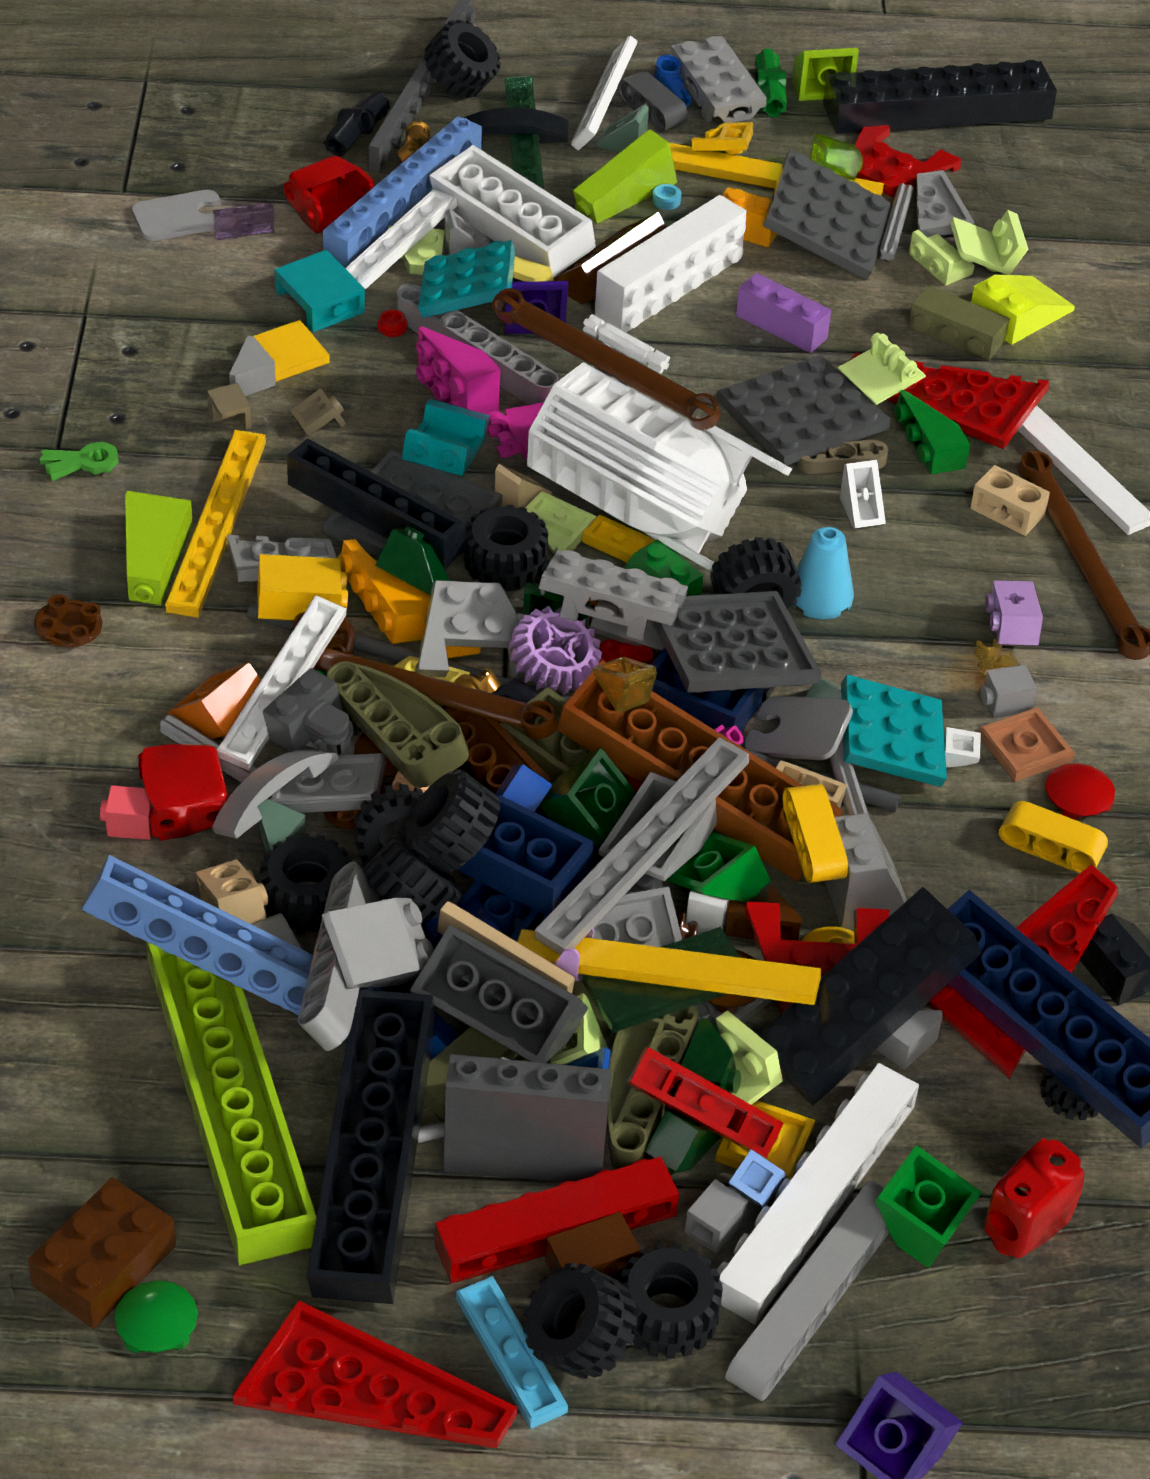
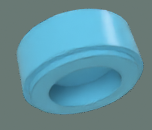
M672 184L658 185L653 189L652 203L657 208L663 210L675 209L681 204V190Z

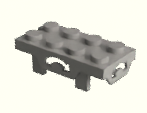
M712 36L704 39V43L699 44L693 41H685L681 44L671 45V55L677 57L681 62L680 75L684 80L683 85L690 92L698 106H702L701 115L706 122L712 121V115L713 117L719 116L725 123L749 120L754 117L760 108L766 107L767 97L723 36ZM738 107H743L745 110L736 111L732 114L733 117H727L729 110L731 112Z
M557 550L541 577L539 589H541L542 595L549 591L564 596L560 613L561 618L576 622L579 613L627 626L626 636L643 640L648 620L669 626L673 625L678 609L682 607L686 599L688 586L681 585L672 578L660 579L649 576L640 569L620 568L607 560H592L581 557L575 551ZM589 598H591V601L606 600L617 605L619 609L623 607L624 616L613 615L615 611L607 606L599 605L592 609L585 605Z

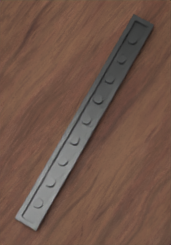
M458 0L444 25L451 20H463L465 23L468 21L473 24L476 17V8L473 7V0ZM424 57L369 144V170L380 172L385 162L390 161L395 146L400 145L402 134L406 127L412 122L413 116L419 113L424 98L427 99L429 97L433 83H437L436 79H433L430 75L431 72L425 65L427 62L424 60Z

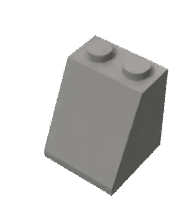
M868 813L835 817L847 855L848 874L845 879L825 881L840 927L846 929L854 928V911L856 908L889 909L890 915H892L907 900L893 860Z

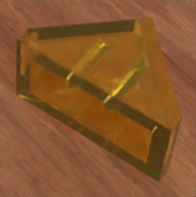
M621 657L592 668L595 678L617 714L649 702L657 675L655 666Z

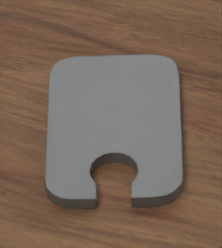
M208 189L141 201L132 207L133 217L141 235L148 241H159L217 230L226 227L229 223L228 214L225 209L217 210L211 214H203L198 211V209L204 206L214 207L221 205L219 195L215 191Z
M790 696L770 697L760 707L757 717L759 720L767 721L778 718L780 719V725L776 730L767 734L761 733L759 730H750L745 740V748L771 757L809 760L828 759L836 752L853 713L852 707L846 700Z

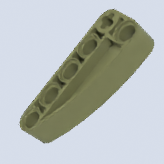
M339 662L328 670L327 677L337 683L342 709L413 786L419 788L428 787L441 776L455 770L467 761L469 750L461 727L441 707L421 692L386 673L353 662Z
M647 989L636 991L628 1000L619 1023L609 1069H612L607 1115V1137L611 1162L616 1169L629 1166L637 1160L648 1158L649 1154L645 1150L666 1110L669 1108L667 1105L627 1084V1081L643 1049L646 1047L653 1049L663 1056L670 1054L672 1056L665 1057L679 1065L682 1064L699 1023L697 1008L686 1000ZM678 1082L675 1083L670 1091L672 1097L677 1090ZM639 1115H645V1116H647V1117L640 1118V1117H637V1116H639ZM630 1146V1147H634V1148H633V1149H624L623 1147Z

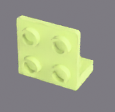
M1006 211L1003 217L995 223L992 232L955 217L950 221L960 257L966 262H975L985 266L992 272L1010 275L1029 250L1018 214L1012 211Z
M727 1010L716 1018L720 1036L733 1053L736 1070H739L741 1073L739 1090L736 1094H732L749 1104H753L783 1082L778 1054L773 1047Z

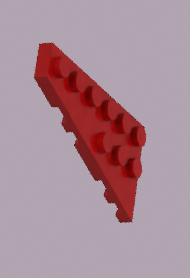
M855 353L850 360L859 356L862 353ZM915 361L917 368L926 377L904 390L957 423L963 433L1004 450L1048 391L1049 380L1038 379L1037 383L1021 381V376L1009 375V379L992 377L987 371L941 365L940 369L924 367V362ZM899 393L886 400L898 404Z
M1091 864L1020 923L1016 929L1067 971L1072 973L1097 931L1098 926L1117 897L1118 886ZM947 985L929 1001L930 1008L932 1010H942V1019L1010 1079L1026 1050L951 986Z
M301 1301L296 1303L233 1395V1405L496 1449L517 1416V1406Z

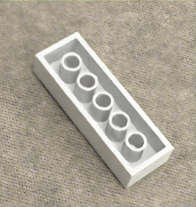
M474 145L430 174L432 190L435 189L456 197L458 206L452 210L494 241L505 242L512 240L515 255L550 267L553 278L596 248L591 219Z
M718 195L597 271L595 316L604 320V324L609 323L627 332L652 315H656L669 304L676 302L691 290L698 288L708 279L718 275L733 263H737L743 255L747 210L722 195Z

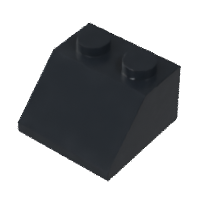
M1114 914L1105 916L1079 961L1116 1005L1120 1006L1150 992V941L1134 923Z

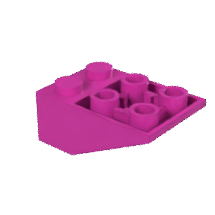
M423 326L419 327L418 342L416 343L418 353L416 375L419 381L433 392L435 399L486 415L492 411H499L500 368L480 349Z

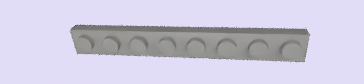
M719 737L535 929L536 940L560 955L567 948L574 949L748 765L749 753Z

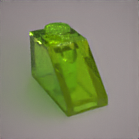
M814 134L810 160L823 167L830 168L836 174L848 180H856L857 172L861 171L863 156L856 146L821 134Z

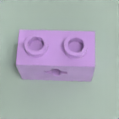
M993 580L992 593L986 594L985 611L990 613V630L995 631L998 644L1039 645L1043 615L1033 581Z

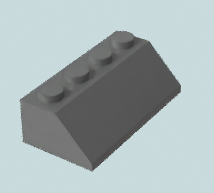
M449 925L410 989L414 994L433 995L436 1007L530 1062L546 1063L570 1040L588 1010L586 1004L577 996L452 925Z

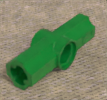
M763 49L759 54L755 55V82L767 97L766 107H763L762 111L766 112L769 117H779L782 112L786 111L787 106L785 94L786 72L781 70L779 55L775 54L773 49Z

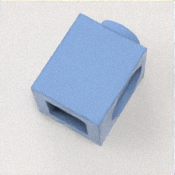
M751 1149L729 1181L730 1187L738 1190L742 1196L763 1209L764 1206L768 1205L786 1176L783 1170Z

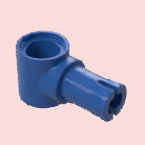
M673 55L660 56L656 62L654 77L688 107L692 102V98L683 85L684 80L680 75V60Z

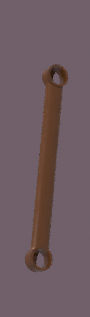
M504 289L494 297L492 307L501 322L506 324L516 323L682 414L687 417L690 425L695 429L708 430L718 423L721 411L712 395L707 393L696 394L525 301L517 289ZM505 303L513 308L509 312H501V308ZM697 408L708 415L698 419L692 417Z
M1040 451L1026 452L1021 457L1019 475L1021 478L1050 492L1046 510L1118 635V651L1129 659L1141 660L1146 658L1150 654V630L1140 626L1053 476L1051 472L1052 459ZM1027 465H1037V470L1032 469ZM1137 639L1138 646L1132 645L1126 640Z
M325 648L313 668L327 673L334 664L343 661L367 666L410 685L436 704L523 728L525 734L532 739L547 738L558 727L555 709L547 701L538 700L527 704L330 648ZM538 715L546 720V722L539 725L528 724L532 718Z

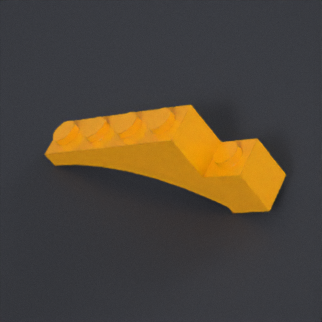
M356 539L343 540L342 551L338 555L341 572H347V580L353 592L357 593L362 600L367 612H370L378 623L379 629L385 633L391 644L422 640L430 595L375 566L377 561L363 549ZM446 646L447 658L480 654L481 647Z

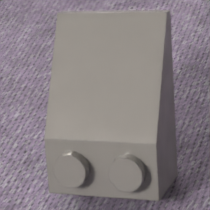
M650 772L598 850V854L605 857L676 781ZM716 798L645 874L665 881L701 850L717 825Z
M391 898L322 914L347 988L400 986L418 978L434 951L431 942L425 938L421 927V912L418 906L412 902L411 898Z

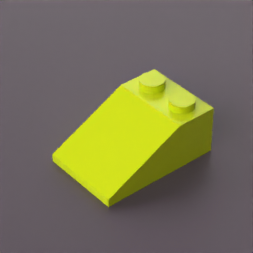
M993 275L974 286L971 303L1009 318L1005 341L1011 345L1073 312L1075 308L1073 304L1035 277L1022 275Z

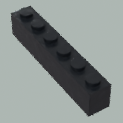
M306 439L287 455L288 485L387 539L393 529L404 530L406 526L424 534L422 540L432 545L444 569L464 552V521L310 439Z

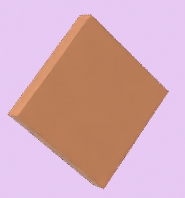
M1038 707L979 727L980 739L1014 782L1070 763L1074 759L1075 752Z

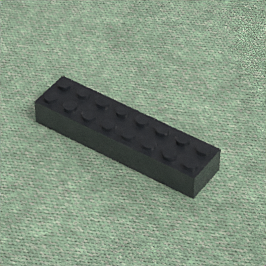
M1027 60L1019 63L999 62L998 64L987 65L975 63L971 66L947 65L939 68L919 67L907 70L894 68L890 71L866 70L860 73L838 72L826 75L823 105L836 134L861 132L863 127L882 125L890 126V130L1049 120L1053 118L1057 89L1042 62L1036 60Z
M359 990L351 1030L347 1037L307 1272V1279L313 1298L385 1304L394 1303L436 1025L433 995Z

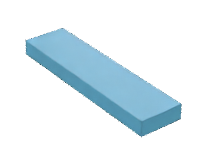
M488 1277L457 1290L456 1300L528 1427L530 1429L568 1413V1404L543 1361L538 1360L533 1355L534 1350L528 1348L525 1341L528 1336L523 1333L522 1325L494 1277Z

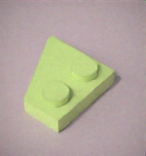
M431 229L401 257L405 261V267L410 274L423 275L425 261L433 256L443 255L445 230Z
M543 491L525 507L527 512L536 513L538 519H543L545 522V528L548 529L547 547L554 555L557 550L573 551L582 541V533L597 518V516Z

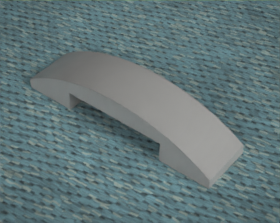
M301 749L285 753L266 762L252 772L229 796L212 826L214 833L237 839L262 819L257 807L297 775L309 778L317 777L339 760L337 753L319 749Z

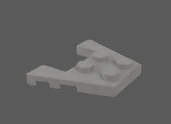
M436 581L434 583L425 619L424 636L419 649V661L415 668L416 673L430 677H445L449 672L446 646L507 648L509 660L511 659L512 651L509 650V643L512 638V632L518 626L520 620L500 583ZM510 661L513 679L525 680L526 674L516 673L517 663Z

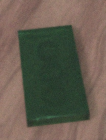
M721 927L662 946V948L741 958ZM582 974V983L612 1033L726 995V993Z

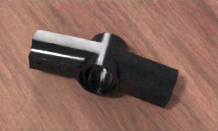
M372 92L352 108H342L338 113L337 124L324 140L326 149L336 156H344L361 134H370L375 127V123L387 115V111L391 108L389 100L381 92Z

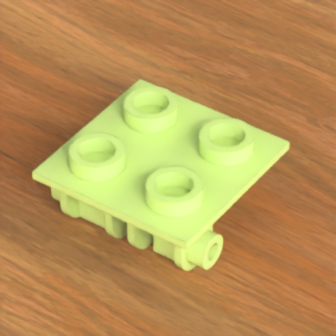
M875 333L871 337V349L838 367V370L875 405L926 377L917 368L915 361L909 360L903 350H900L896 344H892L888 340L886 334Z

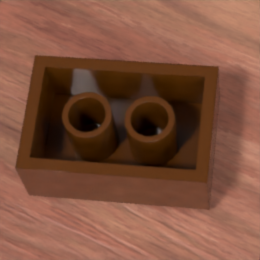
M111 1177L28 1258L32 1286L89 1327L95 1329L118 1305L123 1296L136 1287L176 1247L174 1219Z

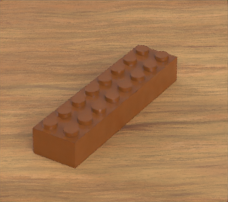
M602 660L564 704L557 730L591 752L601 747L619 770L642 784L650 772L677 782L719 737L749 753L748 765L716 797L717 825L714 830L724 836L754 845L762 860L799 882L804 874L785 816L783 791L788 787L804 785ZM830 802L834 817L842 816L844 810Z

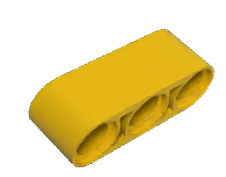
M823 784L785 788L783 791V808L806 881L814 883L845 879L848 874L847 855Z
M1026 801L1013 803L999 829V836L1005 844L1077 873H1081L1091 864L1097 868L1108 846L1106 835L1097 828Z

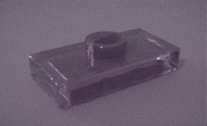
M272 202L213 210L216 240L274 233V208Z

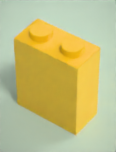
M259 554L257 578L258 619L294 620L298 614L307 610L315 596L340 605L347 610V572H341L340 559Z

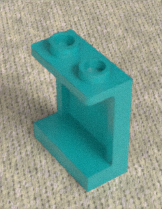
M327 249L274 269L275 292L278 295L289 293L306 311V326L312 332L365 313V288Z
M429 399L425 404L422 423L417 430L408 429L405 434L402 459L463 476L485 444L490 415Z

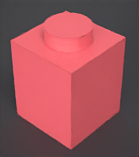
M111 785L108 800H102L100 807V821H106L107 836L151 839L149 813L154 809L148 800L145 788Z

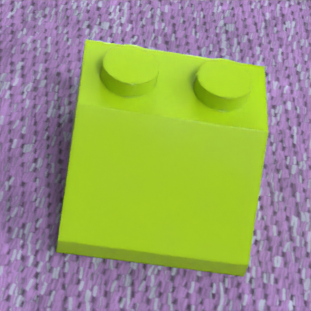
M858 48L802 51L794 58L792 84L798 100H823L825 80L828 74H836L838 72L856 73Z

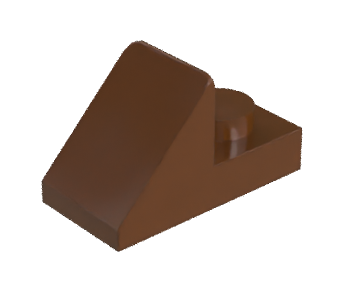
M769 886L767 903H780L781 940L798 941L802 917L774 887ZM729 901L725 935L754 940L755 934L752 925L744 913L746 902Z

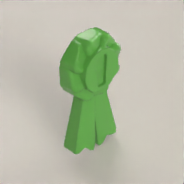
M107 442L90 443L80 451L41 450L40 465H45L46 473L50 475L51 481H55L81 468L83 471L92 472L93 475L103 472L109 473L119 462L116 447Z

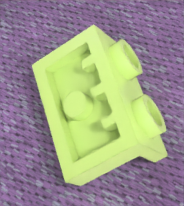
M919 230L912 232L909 255L945 286L973 275L975 265L963 260L958 250L939 234L926 237Z

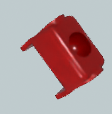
M335 155L291 172L289 174V181L284 184V194L302 221L315 234L323 233L326 227L367 194L375 185L373 179L361 168Z
M167 744L144 748L137 759L139 776L143 780L146 795L154 809L149 813L152 836L159 838V841L187 837L212 828L217 815L228 799L216 748L212 745ZM163 820H173L169 824H161Z
M1042 1138L994 1186L984 1223V1232L992 1238L993 1246L1003 1255L1022 1258L1050 1240L1070 1222L1082 1192L1084 1170L1080 1167V1158L1060 1141L1055 1139L1048 1141ZM1056 1156L1061 1158L1064 1164L1056 1166L1049 1159ZM1018 1187H1022V1188H1025V1189H1027V1190H1026L1025 1192H1023V1191H1022L1020 1188H1018Z

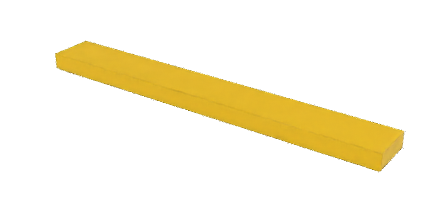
M669 143L675 170L775 189L783 165L716 151H692L690 146ZM840 175L849 181L858 183L864 189L882 196L884 183Z
M234 430L166 601V613L199 618L227 546V535L232 533L266 444L265 434Z
M521 930L517 943L555 965L560 954L536 940L535 931ZM586 937L574 948L580 954L578 974L815 1005L821 980V968Z

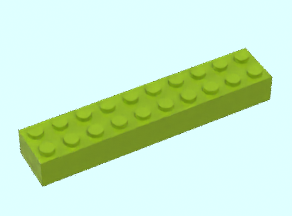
M146 941L148 964L239 1266L312 1248L317 1216L243 988L237 987L231 982L209 971L202 970L198 966L174 954H169Z

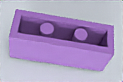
M755 273L739 287L736 316L812 353L828 338L831 309L765 276Z

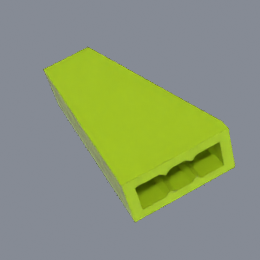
M651 129L646 131L573 190L576 210L598 224L652 197L653 189L656 186L676 184L677 178L669 142Z
M127 491L125 494L129 600L162 605L193 525L191 500Z

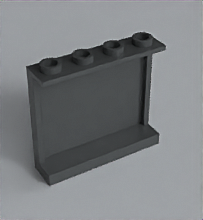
M450 1054L445 1089L444 1172L558 1183L566 1181L575 1182L594 1176L603 1170L612 1069Z

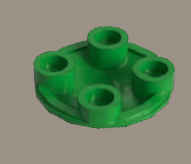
M155 1280L139 1284L128 1291L117 1305L114 1320L117 1332L124 1340V1346L128 1351L132 1353H159L171 1349L180 1350L189 1344L191 1333L196 1327L198 1311L194 1298L185 1288L173 1282Z

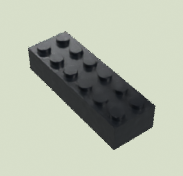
M922 887L821 978L815 1005L793 1003L760 1032L758 1036L777 1051L782 1076L814 1106L982 954L976 936L928 890Z

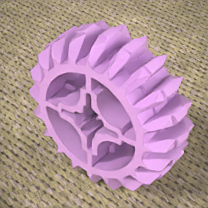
M549 606L543 609L542 612L535 609L530 615H525L512 632V638L509 643V650L512 651L510 661L517 663L516 673L526 674L525 683L529 681L536 683V691L542 687H548L554 692L557 689L562 696L568 693L569 690L575 693L601 660L602 652L599 650L601 640L593 638L595 629L585 628L586 619L575 622L561 618V607L555 613ZM532 638H534L537 642V650L534 647ZM575 654L578 659V664L574 660Z

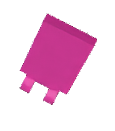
M544 402L505 409L504 415L499 411H492L487 414L490 415L489 422L491 423L487 431L490 437H498L501 445L497 446L496 449L501 458H508L522 453L524 459L528 458L529 430Z

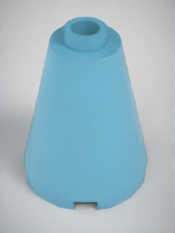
M833 527L819 528L813 533L796 568L802 583L800 587L802 592L800 597L796 598L797 603L795 605L804 610L803 615L809 618L821 620L834 619L841 616V611L847 607L848 610L850 609L854 598L845 536L841 531Z

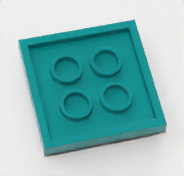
M512 240L505 242L495 241L485 247L476 249L465 248L455 254L447 256L436 255L426 260L418 306L421 317H430L493 302L494 297L500 291L512 288L515 248Z
M846 674L841 682L842 700H846L851 705L853 713L843 735L844 762L941 787L947 779L942 700Z

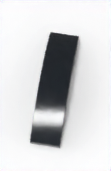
M518 107L496 108L464 117L482 126L481 144L483 143V134L539 133V143L568 142V120L542 110Z

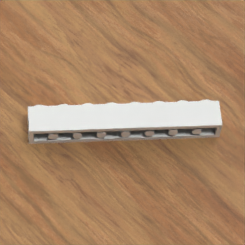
M880 1063L877 1064L870 1075L867 1073L862 1075L856 1085L853 1098L851 1100L845 1099L841 1103L835 1116V1122L831 1127L825 1125L819 1133L815 1149L812 1153L806 1151L802 1155L796 1167L797 1173L791 1180L788 1178L784 1179L776 1193V1201L771 1207L767 1205L763 1207L756 1219L755 1229L750 1235L744 1233L739 1239L734 1250L735 1256L729 1263L723 1261L718 1267L719 1282L722 1283L723 1289L721 1306L754 1325L758 1323L911 1113L916 1102L919 1088L918 1083Z

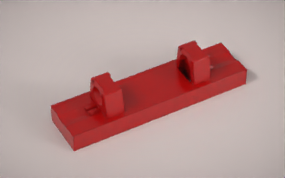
M649 1047L643 1049L627 1081V1084L743 1149L747 1151L752 1149L765 1159L768 1157L784 1124ZM681 1080L674 1096L672 1097L670 1095L672 1087L675 1085V1083Z

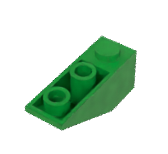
M900 390L898 404H895L894 407L895 418L897 422H901L908 441L915 446L920 462L925 464L929 473L933 475L966 469L970 443L960 426L906 390Z

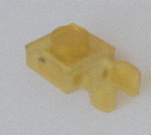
M993 639L992 647L983 645L981 640L976 641L975 656L978 658L977 665L985 678L987 670L1020 666L1011 651L1001 652L1002 644H998L997 639Z

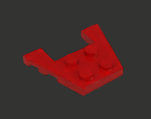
M890 126L863 127L846 162L844 175L884 183L883 193L893 197L896 194L898 185L901 183L905 185L910 184L915 188L916 175L919 173L946 171L948 169H951L952 172L959 170L962 158L940 149L927 161L922 162L913 158L911 154L897 151L882 142L889 136Z
M747 901L744 906V913L747 920H750L755 934L756 946L761 950L764 961L821 968V978L890 915L889 909L856 908L854 911L855 944L781 940L780 903ZM776 1000L781 1014L793 1004V1002Z

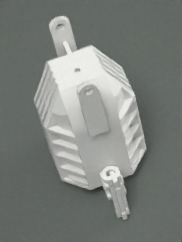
M593 314L590 315L589 319L586 318L583 324L585 327L583 332L594 338L599 336L598 340L643 365L648 363V368L659 374H662L664 369H668L670 365L668 363L670 359L668 355L659 350L654 352L655 349L609 323L604 324V320ZM584 362L553 385L529 430L528 467L624 523L656 540L658 539L666 546L711 572L713 571L712 565L714 562L701 555L700 551L705 542L722 537L742 497L747 492L743 473L752 456L787 476L792 471V468L717 426L708 430L693 428L687 418L593 365L590 366Z

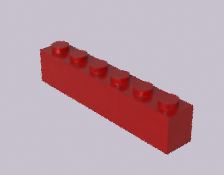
M661 1156L649 1160L641 1159L626 1167L612 1171L603 1170L592 1177L575 1182L566 1181L554 1188L541 1192H528L517 1199L500 1204L491 1203L473 1212L462 1215H450L442 1221L435 1222V1247L450 1284L543 1257L546 1253L547 1237L618 1212L622 1213L630 1230L676 1217L679 1192Z

